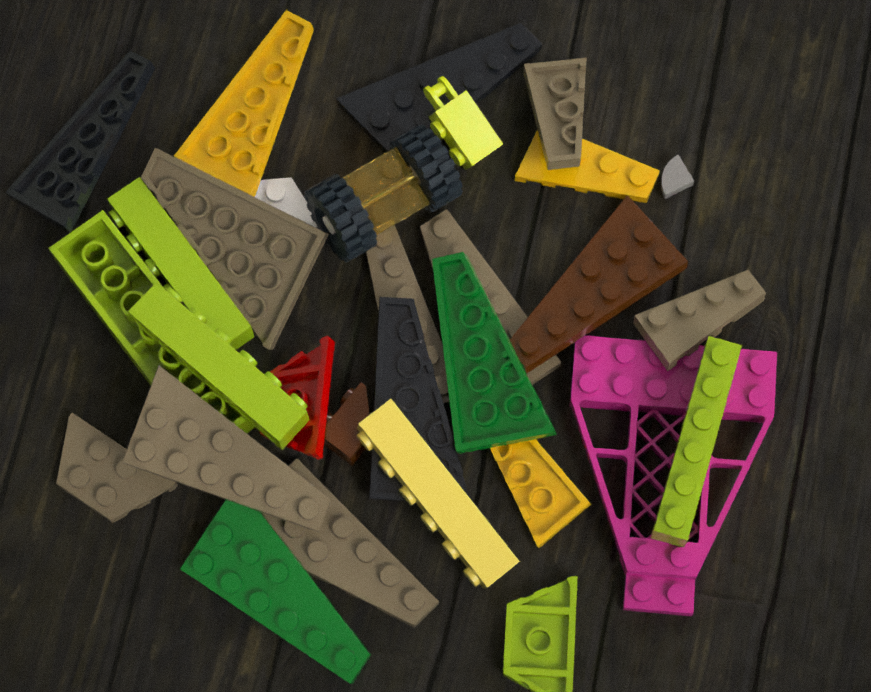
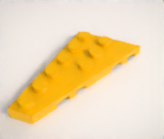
M286 10L174 157L255 197L314 31L311 22Z

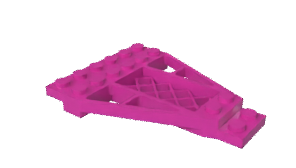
M583 336L575 342L570 406L620 554V562L625 574L623 610L683 616L693 615L695 579L774 418L777 352L741 349L722 419L763 423L746 461L719 459L711 455L698 502L697 525L693 521L691 527L693 532L690 533L685 547H679L652 539L651 535L645 538L634 524L646 514L655 523L657 515L652 509L661 502L664 488L654 476L666 466L670 469L674 456L673 453L667 457L656 444L667 434H670L678 442L679 434L674 429L684 421L705 346L699 345L698 350L690 356H683L677 361L675 367L667 371L648 343L643 340ZM580 407L629 411L627 449L593 448ZM638 412L647 413L645 416H643L640 420L637 421ZM661 414L681 417L670 425ZM652 416L665 429L653 440L640 427ZM636 433H638L647 445L635 454ZM649 449H652L663 461L651 472L638 459ZM597 457L621 459L626 463L622 519H618L615 515ZM635 465L645 477L633 486ZM715 467L740 470L715 525L708 527L707 509L710 469ZM648 481L661 494L649 505L636 493ZM633 498L643 510L631 519ZM630 531L634 534L635 537H630ZM694 536H696V543L689 542Z

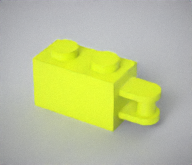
M441 76L437 79L438 83L432 87L426 86L423 88L425 96L436 110V112L429 116L432 121L430 127L440 140H445L450 148L448 152L454 163L458 166L462 165L466 170L502 146L503 143L467 90L458 96L449 81L444 76ZM443 94L450 100L446 105H443L439 99Z

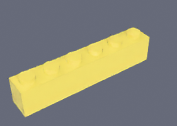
M392 399L388 400L358 424L357 428L360 433L356 436L368 451L374 449L380 456L381 460L378 464L389 478L395 476L402 484V487L399 489L400 493L411 506L417 503L424 512L420 516L422 521L431 532L439 531L445 539L442 546L454 560L457 557L461 559L467 567L463 572L475 587L480 584L483 589L488 588L520 562Z

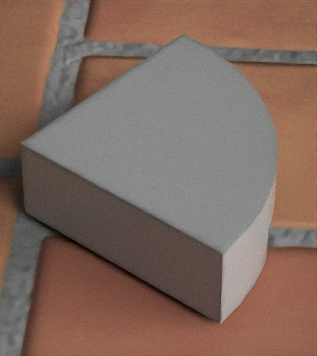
M679 154L672 158L664 168L661 178V191L664 199L694 184V180Z

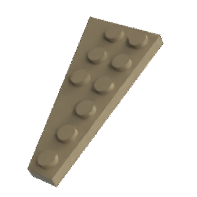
M298 459L294 460L289 467L330 498L320 530L316 532L263 513L267 521L310 575L336 586L347 594L359 598L377 607L378 610L415 628L439 604V601Z

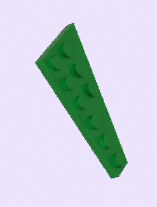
M464 252L433 258L432 264L456 452L459 454L557 435L468 256Z
M225 500L181 567V570L348 683L353 684L370 658L371 653L337 612L327 596L320 590L304 566L267 521L263 513Z

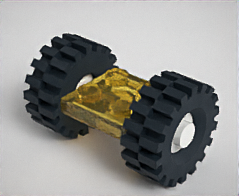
M418 125L390 142V151L345 177L340 178L338 174H333L304 192V198L307 202L306 206L312 214L310 216L313 222L316 223L318 229L329 234L325 242L331 246V250L334 254L338 255L340 260H344L347 263L375 247L377 235L424 208L426 211L433 212L461 196L463 192L461 188L463 186L462 182L458 179L460 174L454 168L455 163L453 159L448 156V150L445 146L441 145L439 137L437 135L434 136L433 131L430 128L427 129L425 125Z

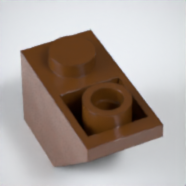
M360 383L355 390L350 388L340 400L342 406L334 415L328 414L326 420L324 445L351 466L355 464L366 450L356 436L360 433L357 428L358 424L370 415L367 388L363 383Z

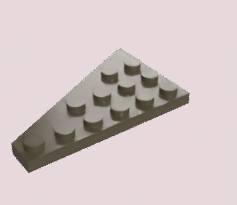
M155 148L141 178L148 188L154 192L158 202L168 211L178 225V229L192 248L196 250L201 260L210 269L222 288L249 322L254 332L262 341V345L269 350H273L329 234Z

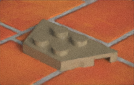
M74 413L70 414L56 484L98 514L114 523L127 516L131 510L142 508L151 503L150 500L166 491L171 492L178 486L172 480L124 464L123 459L127 451L126 448Z

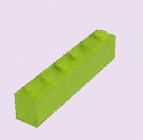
M140 177L107 198L112 209L108 212L110 218L118 228L122 226L126 228L129 232V235L126 237L129 244L136 253L141 250L148 258L144 263L155 277L159 275L166 283L163 286L164 289L169 286L183 299L181 304L189 311L192 308L197 309L207 319L205 324L214 332L216 329L223 331L231 339L232 343L230 346L235 350L255 337L249 322Z
M155 283L128 311L133 323L277 447L283 450L309 422L308 412L305 410L308 405L295 393L289 396L280 388L282 383L272 373L267 371L263 374L255 367L257 362L250 354L244 350L239 353L231 347L232 341L223 331L216 329L214 332L205 324L207 319L197 309L192 308L189 311L181 304L183 299L172 288L168 286L166 289H163L159 284Z
M711 336L707 339L651 534L652 539L679 547H685L688 541L742 345Z

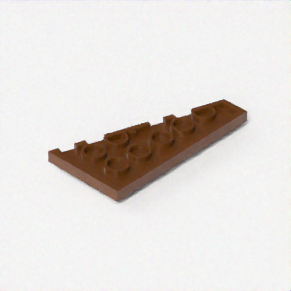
M628 195L510 339L526 374L688 268L687 259Z

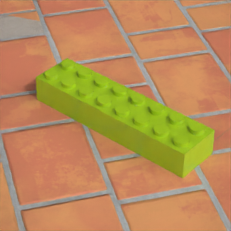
M104 210L49 247L57 264L150 385H152L158 366H161L245 433L255 428L133 323L128 311L155 283L159 284L162 288L163 286Z

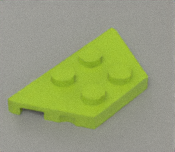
M571 576L561 583L549 588L545 587L528 597L519 598L507 604L503 676L531 692H573L578 576Z

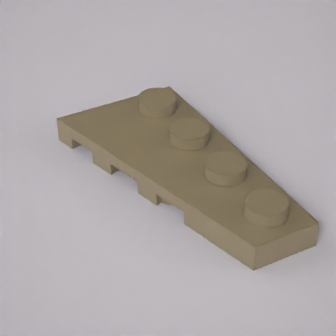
M587 58L524 64L523 74L548 170L580 167Z
M746 270L634 316L633 324L666 370L669 371L676 366L677 361L683 356H690L698 350L699 345L707 340L709 336L716 337L731 321L736 322L762 303L766 292L751 272Z

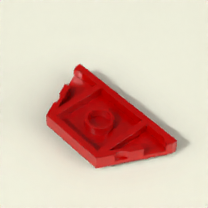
M329 336L321 338L319 340L321 345L308 354L301 351L286 364L279 365L270 371L282 383L280 388L289 396L295 393L308 405L305 410L308 412L309 422L286 447L315 459L323 458L335 341Z

